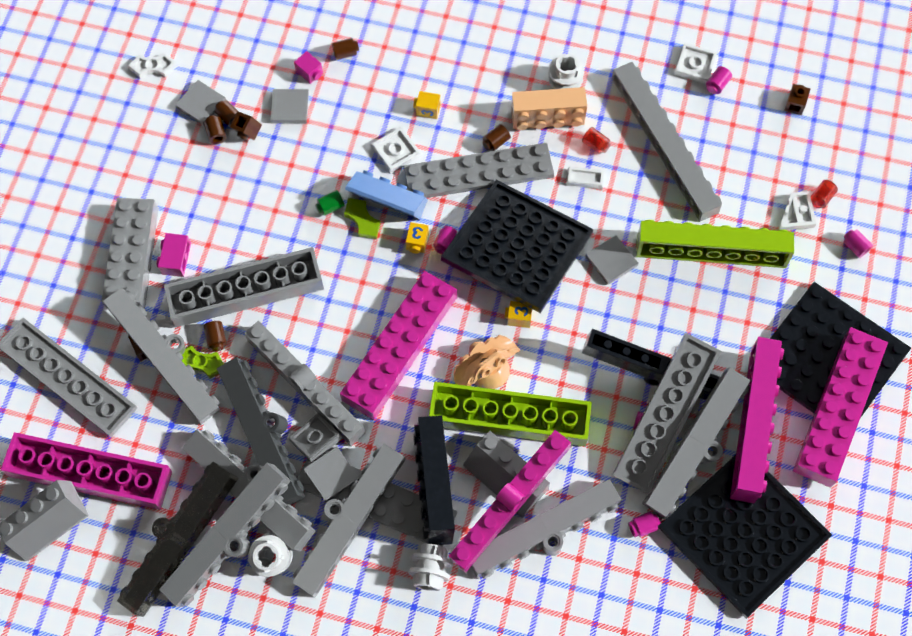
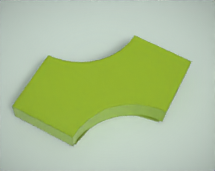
M348 198L344 216L356 223L360 237L377 239L381 221L373 218L368 213L365 200Z
M192 345L185 348V352L182 355L184 359L181 360L185 366L189 364L193 370L205 373L209 379L218 375L217 368L224 364L218 352L203 354L196 351Z

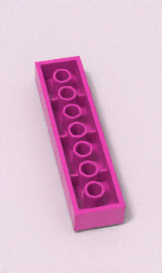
M424 270L340 392L341 401L375 420L457 299V289Z
M852 327L847 331L792 472L829 488L837 482L888 342Z
M758 336L750 350L747 378L751 381L748 384L750 388L743 400L730 499L754 504L758 498H761L762 493L766 491L767 481L764 480L765 473H768L770 464L766 460L767 454H770L772 442H769V437L774 431L772 416H775L777 404H774V399L779 393V385H776L782 371V367L779 366V360H782L784 355V348H781L782 341Z
M16 432L13 433L1 467V471L8 477L44 485H51L56 480L72 481L77 492L158 510L162 508L172 475L168 465Z

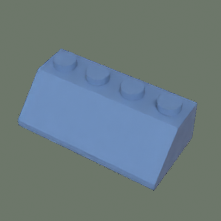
M365 170L362 173L356 171L345 187V190L356 196L419 220L428 201L424 197L425 193L415 189L413 192L408 191L405 185L397 183L396 186L390 184L391 180L381 176L379 179L374 178L373 173Z

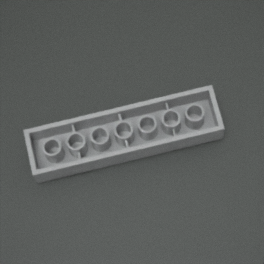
M311 247L164 284L170 317L176 328L324 290L314 248Z

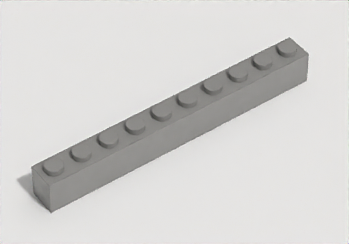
M632 61L613 69V82L699 222L719 214L722 207L720 197L714 193L711 182L704 177L702 168L697 166L692 152L688 151L685 146L684 139L679 137L676 132L674 123L669 121L666 110L659 105L658 98L651 92L649 83L646 80L644 81L639 67H636Z

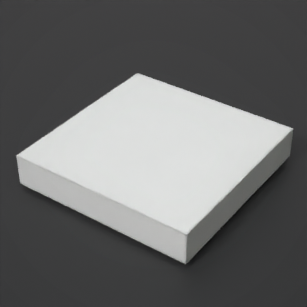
M684 43L673 75L706 84L711 76L718 52Z
M402 127L371 143L372 149L390 174L421 156V152Z

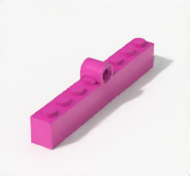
M554 430L515 478L501 489L493 504L449 554L450 560L466 573L569 451L571 442Z

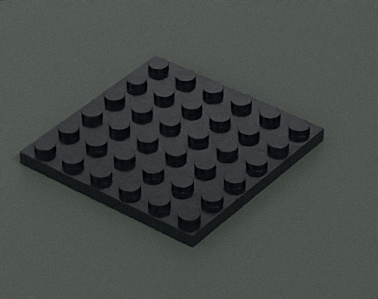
M496 179L442 254L441 261L541 313L593 234L594 229Z
M815 281L770 338L782 341L781 348H784L783 359L779 360V366L782 367L781 376L777 378L776 385H779V389L815 414L843 338L850 327L888 342L863 409V415L911 350V347Z
M734 455L679 506L671 516L666 518L658 528L747 619L832 534L769 472L765 473L764 480L767 481L766 491L762 493L761 498H758L754 504L730 499L736 455Z

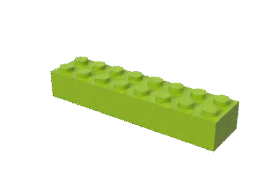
M649 219L640 222L636 237V257L786 268L794 254V232L785 229L777 231L767 228L750 229L746 226L736 228L729 225H695L690 222L681 224L672 221L655 222Z
M434 382L429 416H442L443 427L447 429L485 434L491 431L495 435L546 441L553 431L556 430L568 439L571 445L586 447L592 402Z

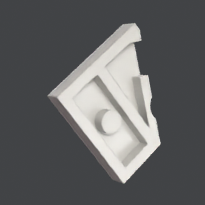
M810 191L792 192L789 196L779 230L814 228L817 223Z

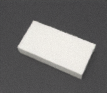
M569 166L566 185L603 190L605 171Z

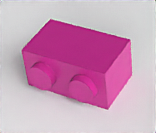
M166 233L165 238L161 240L160 249L162 251L161 256L157 258L156 265L162 275L184 277L191 247L188 235Z

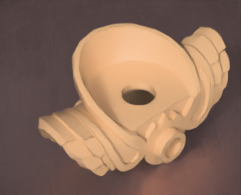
M502 335L494 338L490 337L484 343H472L469 347V354L463 356L458 365L455 366L453 372L455 384L465 386L475 384L478 387L489 389L503 386L510 375L507 359L520 352V348Z

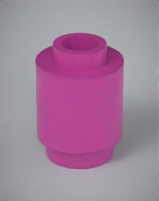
M444 226L440 229L433 243L437 253L443 254L457 235V231L453 227Z
M649 511L632 518L628 525L634 537H643L657 531L660 521L656 514H652Z

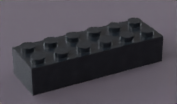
M442 416L418 417V423L414 425L413 441L414 446L416 445L415 461L418 464L417 481L420 482L419 500L422 501L423 539H427L428 544L449 545L453 543L455 524Z

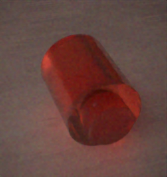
M590 127L582 138V142L598 154L606 153L611 146L609 143L610 139L594 127Z
M822 180L811 195L812 205L816 208H825L837 193L838 187L830 180Z

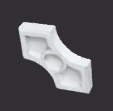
M162 53L157 57H145L140 54L127 67L141 79L149 74H160L167 77L178 67V64L166 53Z

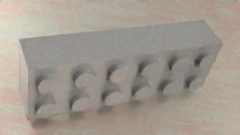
M117 198L102 303L103 300L122 287L125 291L129 290L136 298L134 302L137 306L142 305L145 309L159 212L154 199Z

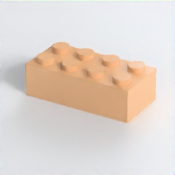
M585 87L512 92L511 116L513 130L543 129L545 127L560 128L563 126L577 127L585 124L587 112Z

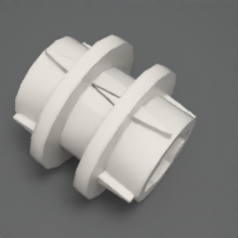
M571 54L556 56L549 65L548 81L553 89L581 87L584 76L582 61L576 55Z
M276 534L265 535L256 539L250 546L248 553L250 566L258 575L264 577H272L283 573L291 565L293 558L292 549ZM270 547L272 552L276 554V560L272 563L265 556L266 549Z
M435 544L418 545L417 553L411 556V560L417 563V567L409 568V575L413 576L412 584H414V587L427 591H440L443 588V583L449 581L450 576L443 572V569L451 567L452 560L448 559L449 551L445 547Z

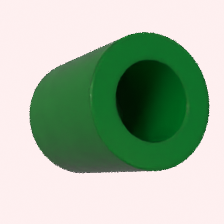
M338 190L316 199L317 204H315L318 213H323L324 216L345 206Z

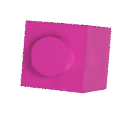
M308 51L294 61L296 72L310 84L318 80L323 74L322 63Z

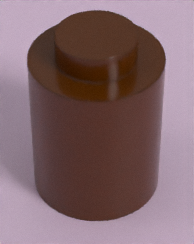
M353 38L332 43L336 60L357 55L356 51H359L357 40L354 41Z
M228 100L220 101L215 106V113L230 127L238 110Z
M215 115L207 117L204 121V127L209 142L217 145L226 141L227 136L221 118Z
M499 124L482 138V144L486 150L495 151L507 142L511 135L505 126Z
M211 321L204 324L203 328L208 349L214 352L223 350L227 345L222 322Z

